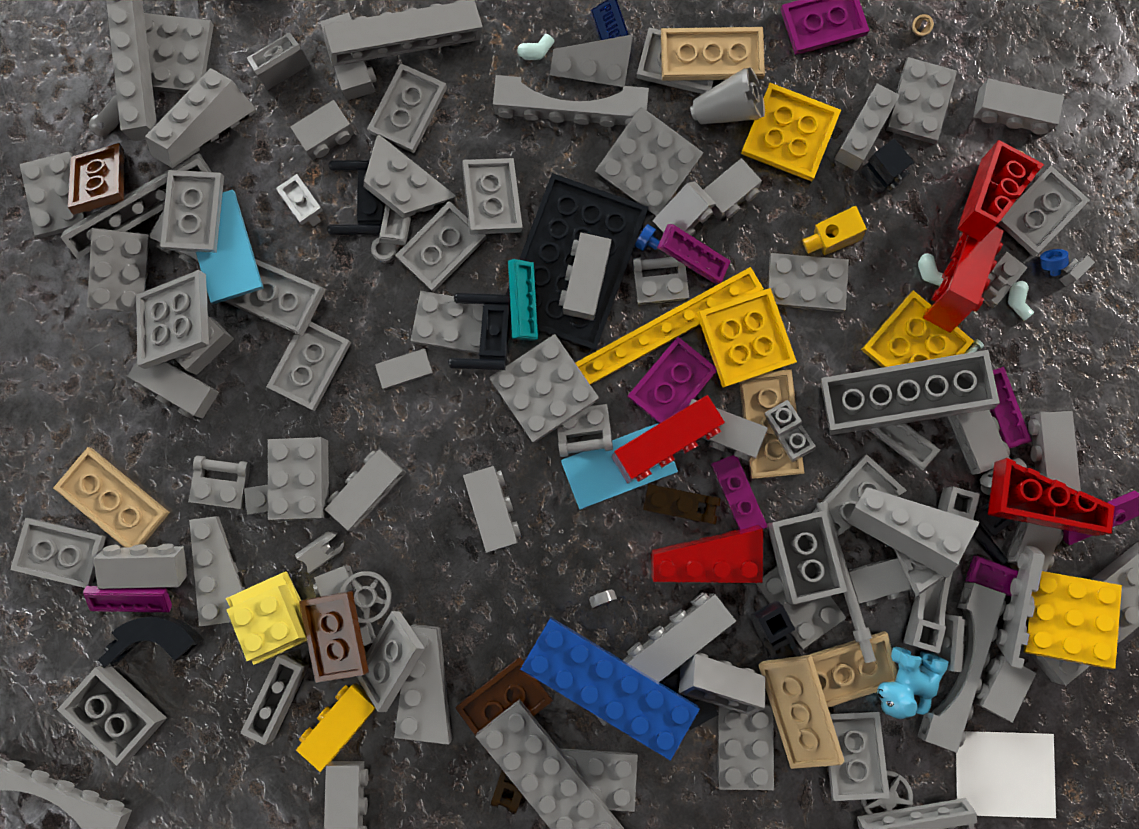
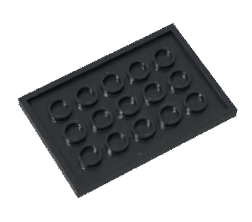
M554 173L551 174L519 260L534 262L537 330L551 336L555 334L559 339L596 352L648 212V206ZM580 233L612 239L594 321L563 314V306L559 305L562 290L567 291L569 281L565 280L568 265L573 266L575 256L571 255L574 240L579 241ZM509 287L507 289L506 295H510Z

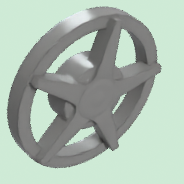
M362 571L350 576L344 582L340 593L346 592L348 585L351 582L356 588L354 594L355 604L364 610L365 619L358 617L359 623H371L384 616L390 607L392 599L391 589L387 581L381 575L371 571ZM372 576L376 579L370 586L362 587L355 578ZM379 581L386 590V600L377 597L375 588ZM375 603L385 604L383 610L377 616L369 618L371 606Z
M887 770V775L895 777L890 786L888 785L890 798L874 799L869 803L866 800H861L865 812L868 815L873 814L869 808L879 805L886 811H892V808L897 804H906L905 808L912 807L913 793L905 778L896 772ZM899 781L906 788L907 800L898 796L896 789Z

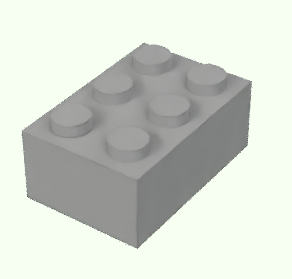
M322 437L268 439V520L329 519V513L324 510L329 505L327 503L329 499L328 440Z
M826 510L767 524L788 604L794 605L847 592Z
M103 665L95 667L57 709L116 766L129 761L167 719L112 666L104 668Z

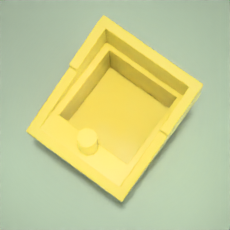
M287 571L226 598L230 606L226 610L247 661H252L253 665L263 663L307 643L299 603L301 599Z

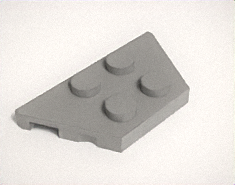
M381 135L376 137L363 186L402 218L415 215L419 211L431 210L437 204L448 203L449 201L452 203L454 201L455 195Z

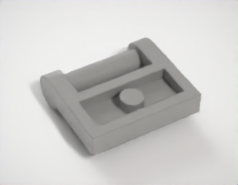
M673 257L641 260V258L632 259L637 305L689 300L686 266ZM677 267V274L642 276V270Z
M607 404L589 406L557 428L560 457H567L570 453L605 449V451L613 450ZM603 433V438L567 442V438Z
M197 455L193 461L194 472L188 502L244 509V488H247L250 463L244 461L232 463L209 460L205 456ZM205 470L237 474V482L205 478Z

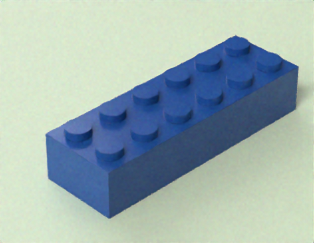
M550 617L520 669L670 761L700 710L693 702Z

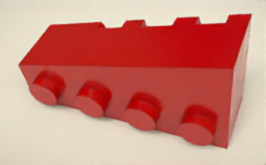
M998 140L981 159L957 229L981 242L1002 220L1044 164Z
M994 227L981 242L962 232L950 257L952 260L941 277L944 280L931 298L935 303L925 311L923 319L951 333L972 311L977 312L984 301V298L981 297L982 293L990 283L988 276L997 263L994 258L1003 246V243L1000 242L1003 230Z
M706 395L618 448L611 457L627 483L635 479L640 482L652 474L650 470L660 465L663 468L673 462L675 454L680 451L686 454L698 446L696 441L704 436L709 440L721 432L719 427L725 421L709 396Z
M1004 458L994 462L988 515L1093 536L1112 534L1115 506L1085 492L1067 487L1063 482L1047 478L1034 469L1016 464V461Z
M755 525L712 537L699 538V540L653 549L651 554L653 582L763 583V528Z

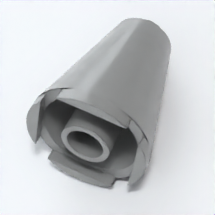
M749 67L740 70L694 99L693 105L690 107L694 121L698 120L700 124L758 120L764 117L763 95L758 93L757 87L760 84L753 69Z

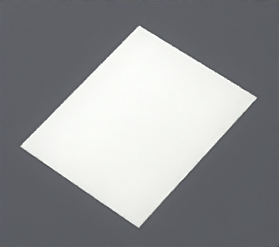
M965 731L966 738L964 744L956 752L957 799L966 798L977 816L1056 818L1054 734Z

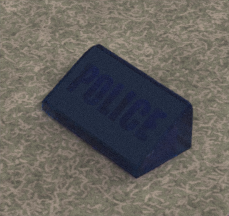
M606 0L591 9L601 40L629 35L617 0Z

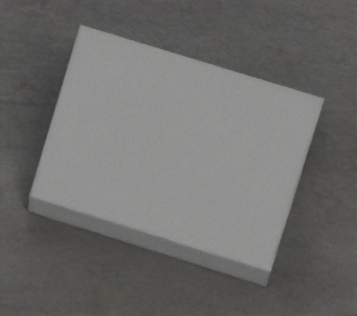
M290 32L247 57L267 90L310 65L301 47Z

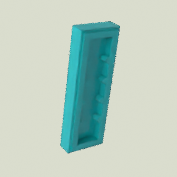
M512 259L508 261L512 339L537 340L534 262Z

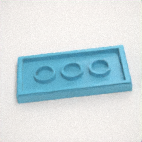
M233 190L223 192L217 253L196 252L200 269L206 274L207 293L212 304L264 289L236 194Z
M659 423L612 440L613 450L605 451V449L584 451L561 460L579 510L678 472L673 461L663 468L660 465L650 470L652 474L640 482L635 479L627 483L611 457L615 450Z

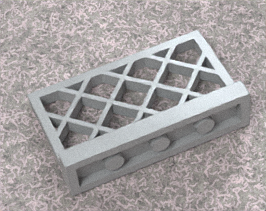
M962 798L857 816L860 829H954L957 826L966 825V829H974V824L977 823V814L967 799Z

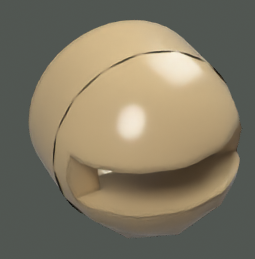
M926 14L917 16L912 24L913 33L919 37L927 36L933 29V19ZM924 20L928 23L922 32H918L917 29L921 26Z

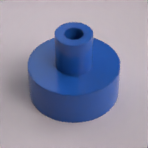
M647 224L639 235L635 247L643 252L648 246L657 250L660 242L659 239L654 237L657 229Z
M1062 249L1043 252L1040 255L1041 268L1049 270L1051 276L1060 275L1061 269L1069 265L1068 252Z

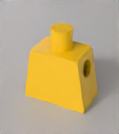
M854 206L816 224L814 235L802 239V242L808 254L821 249L823 254L827 255L862 241L867 228L857 206ZM826 234H833L835 237L830 238Z

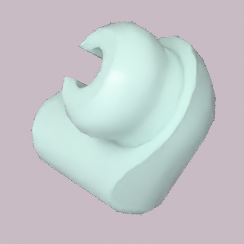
M544 34L538 43L520 44L517 53L525 60H541L555 41L550 35Z
M929 253L923 254L918 262L922 279L940 286L944 280L941 278L943 273L938 272L934 256Z
M1018 281L1010 288L1008 304L1025 321L1034 311L1025 303L1029 289L1028 284L1025 281Z

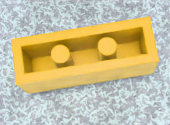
M357 683L350 687L345 685L335 696L338 700L332 708L327 706L319 714L317 719L320 722L314 729L309 727L298 739L301 744L296 751L319 772L326 768L376 709L365 690Z

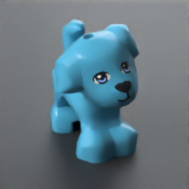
M893 647L891 658L892 661L898 663L899 670L895 682H883L877 688L882 710L885 714L896 719L912 717L916 713L924 715L931 708V699L937 695L939 682L947 670L949 661L932 652L922 650L917 657L911 656V651L907 649ZM914 695L920 696V703L918 704V706L917 702L914 700Z

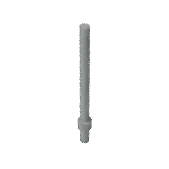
M827 501L816 504L818 511L826 510L847 588L844 596L855 628L853 631L855 641L859 642L865 663L876 661L870 643L872 636L869 627L865 626L828 503Z

